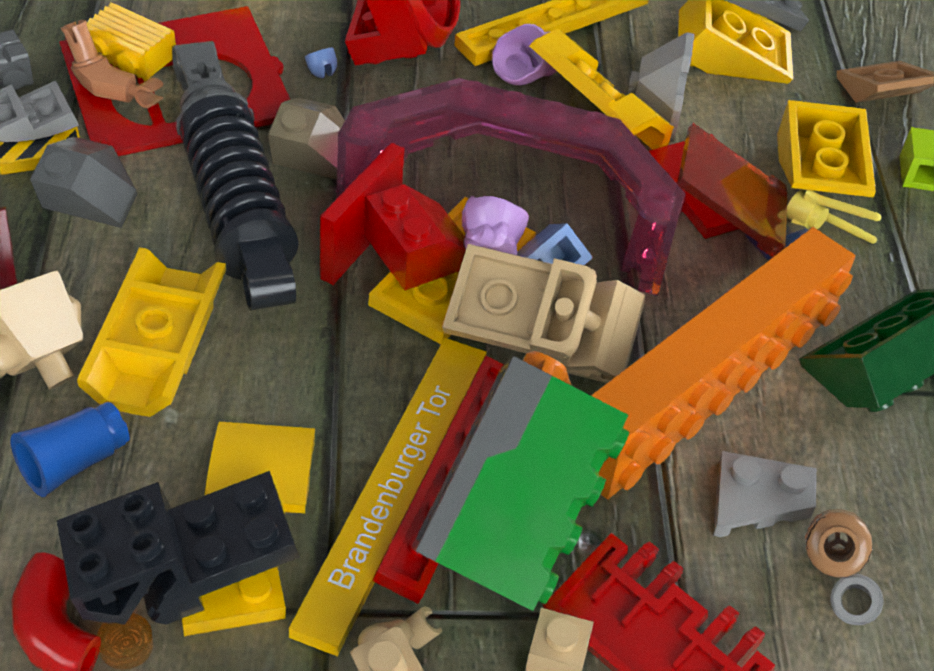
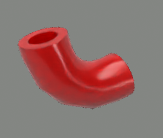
M45 552L32 555L24 567L11 599L13 634L32 665L41 671H92L100 652L101 638L98 635L83 630L70 620L67 614V602L70 593L64 560Z

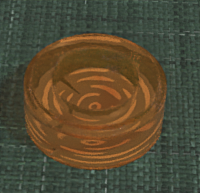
M132 613L125 625L104 622L97 634L101 638L99 654L102 660L108 666L119 670L132 669L144 663L151 655L154 646L152 629L149 622L141 615Z

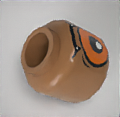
M844 509L826 510L812 520L805 535L806 553L811 563L823 574L835 578L849 577L860 572L870 560L873 550L872 536L865 522L853 512ZM835 532V538L828 542L829 535ZM840 532L846 534L847 541L840 538ZM836 544H840L843 547L835 548L833 546H835Z

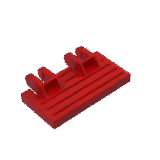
M610 533L558 588L547 603L543 604L544 609L594 622L587 650L611 671H774L775 664L758 650L752 655L765 636V633L756 626L743 635L728 656L715 646L737 622L736 619L739 612L730 605L724 608L702 634L697 632L699 627L707 620L708 610L675 584L684 570L675 561L665 566L646 589L636 582L646 568L651 566L658 554V547L650 541L640 547L620 569L617 565L628 554V546L614 534Z

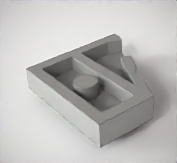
M722 451L718 462L713 536H728L731 528L753 524L755 529L773 526L778 521L793 522L811 518L816 508L817 468Z

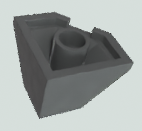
M70 137L47 145L30 178L42 208L122 228L137 196L136 188L113 146L78 137Z

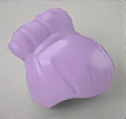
M524 24L502 35L495 44L492 53V66L495 73L503 81L512 85L529 84L543 76L547 77L556 73L557 71L529 47L535 39L549 32H544L542 28L534 24Z
M471 196L462 211V226L466 233L464 246L467 249V245L471 244L517 255L516 245L524 233L529 215L523 208L505 199L494 196L478 198Z

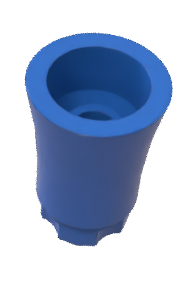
M105 402L94 408H84L70 416L46 425L14 433L11 435L10 444L15 462L25 481L38 496L46 497L68 479L112 456L114 450L124 446L130 440L127 424L122 419L119 410L114 404Z

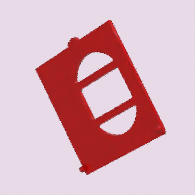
M248 6L158 23L174 30L176 45L213 41L219 60L230 62L247 73L252 82V89L247 97L248 107L254 113L255 127L273 124L281 103L291 100L280 77V74L284 71V65L279 61L278 57L270 55ZM66 37L64 41H59L90 141L113 146L118 157L183 143L181 136L177 133L176 122H165L159 103L147 108L152 125L148 126L135 123L123 117L113 106L112 99L94 96L82 86L71 70L74 57ZM172 59L169 63H167L164 67L172 66V65H173V59ZM135 75L138 85L145 82L142 77L138 78Z

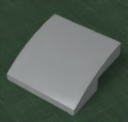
M56 80L21 97L17 95L12 84L0 89V142L36 140L79 126Z

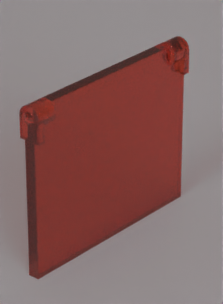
M692 123L687 130L677 185L759 243L758 248L774 257L786 248L787 185L774 175L767 176L695 123Z

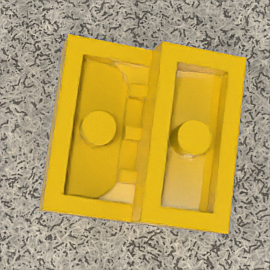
M219 422L211 452L204 496L270 471L284 512L305 514L310 485V468L315 444V428Z

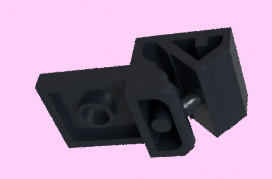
M270 471L171 508L159 482L56 520L71 601L82 619L125 625L144 597L147 614L151 621L167 625L205 610L201 596L300 558Z

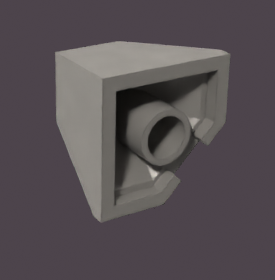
M685 33L644 55L639 72L632 71L630 76L628 93L636 95L674 127L670 138L672 142L675 139L682 110L686 79L692 57L693 33Z

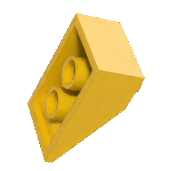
M688 0L679 9L678 37L685 33L694 34L690 66H695L707 74L789 84L793 80L791 33L764 16L725 0Z
M788 100L777 133L779 163L791 187L874 198L876 189L866 109Z

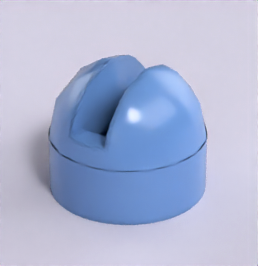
M333 47L310 53L304 57L311 74L318 78H324L325 72L328 76H332L336 71L337 58Z

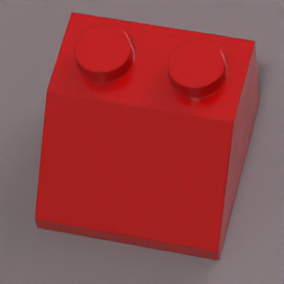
M405 184L365 196L364 235L404 291L460 271L466 252L464 246L465 235L440 203Z

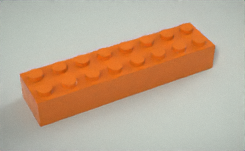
M812 227L591 396L629 415L623 426L624 429L629 431V435L622 451L616 459L609 457L604 461L599 471V475L606 478L601 495L608 500L620 489L629 490L639 481L648 466L653 462L657 465L661 464L671 454L676 443L683 438L689 440L694 437L709 416L713 413L716 416L722 414L737 393L741 390L744 392L751 390L765 370L768 368L776 369L793 347H803L810 340L815 329L821 324L824 327L830 325L841 309V306L838 304L840 295L845 292L852 281L853 275L849 272L856 255Z

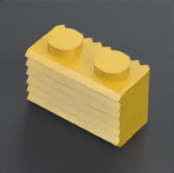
M110 2L108 7L105 6L103 11L100 10L98 15L95 14L93 19L89 18L87 27L97 52L105 55L109 64L112 63L114 67L118 66L122 71L135 74L138 78L142 77L144 81H147L173 59L172 46L176 45L174 30L112 2Z

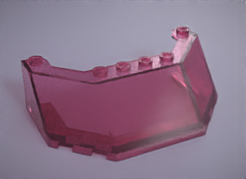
M461 78L352 107L338 132L336 199L391 143L405 148V162L409 153L432 147L433 140L449 135L456 140L479 133L595 163L601 167L612 181L618 180L626 189L625 197L639 213L621 271L630 273L631 267L635 268L641 275L637 291L658 296L682 217L686 194L620 119L606 116L599 112H590L567 106L560 102L547 101L524 95L517 91H508L484 85L478 81H469Z

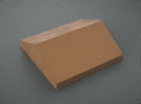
M902 61L837 70V79L855 103L920 93L934 86L933 71Z

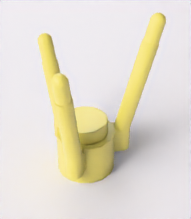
M799 190L787 205L785 217L791 220V223L802 225L807 229L812 227L819 229L826 221L871 244L877 242L875 236L829 213V209L826 207L874 221L881 220V214L822 196L813 190Z

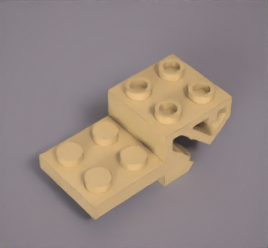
M468 244L442 328L444 333L523 353L537 351L562 363L569 374L608 383L627 369L644 307V294L619 280L597 282L596 272L588 266L555 258L553 264Z

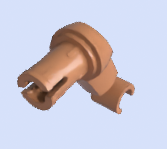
M79 20L78 24L75 21L61 27L74 57L71 70L82 86L94 96L127 103L131 102L133 97H135L137 103L144 108H149L163 100L162 96H157L153 93L163 87L161 80L150 78L144 83L136 85L135 74L112 67L107 57L101 52H97L86 20Z

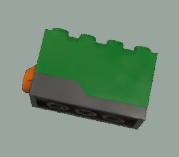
M537 351L526 353L523 361L513 356L501 367L411 549L534 611L538 601L546 604L559 578V575L553 573L551 569L559 554L570 555L577 544L583 527L576 524L575 520L582 507L585 505L593 507L598 500L606 482V478L600 476L599 471L604 461L609 457L616 459L622 451L629 435V431L623 428L629 415L573 387L566 367L554 358Z

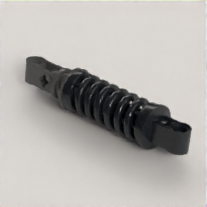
M213 41L173 45L174 71L183 91L180 101L181 113L176 119V130L183 141L203 211L206 214L207 224L213 244L215 245L214 255L216 262L226 263V275L242 280L246 303L250 311L295 304L297 298L296 284L289 263L297 253L298 237L295 229L286 217L284 204L281 202L279 190L275 186L269 161L265 156L258 130L254 126L253 110L248 107L247 99L235 92L233 87L225 82Z

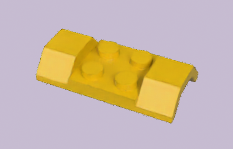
M558 28L535 39L529 47L631 137L636 135L652 150L669 144L674 127L633 93L624 95L615 89L614 85L597 71L599 62Z
M139 247L77 378L78 386L100 405L110 402L120 412L151 417L169 406L173 401L183 374L188 372L214 308L213 301L225 274L226 263L216 262L202 274L167 268L149 249Z

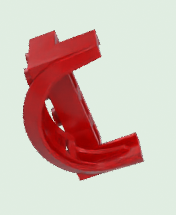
M358 0L345 38V44L354 65L379 64L385 60L403 57L414 58L421 54H426L427 46L432 48L442 47L457 24L460 13V0Z

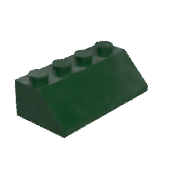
M934 289L914 290L799 358L801 366L846 407L867 408L869 412H878L891 407L894 404L893 399L902 393L921 388L924 385L923 380L934 374Z

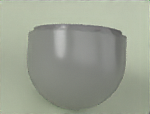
M853 574L839 579L835 583L830 596L834 613L842 621L851 625H865L873 622L880 615L883 608L884 600L880 587L871 578L861 574ZM851 588L865 591L872 600L869 610L861 615H853L847 612L842 604V597L845 591Z

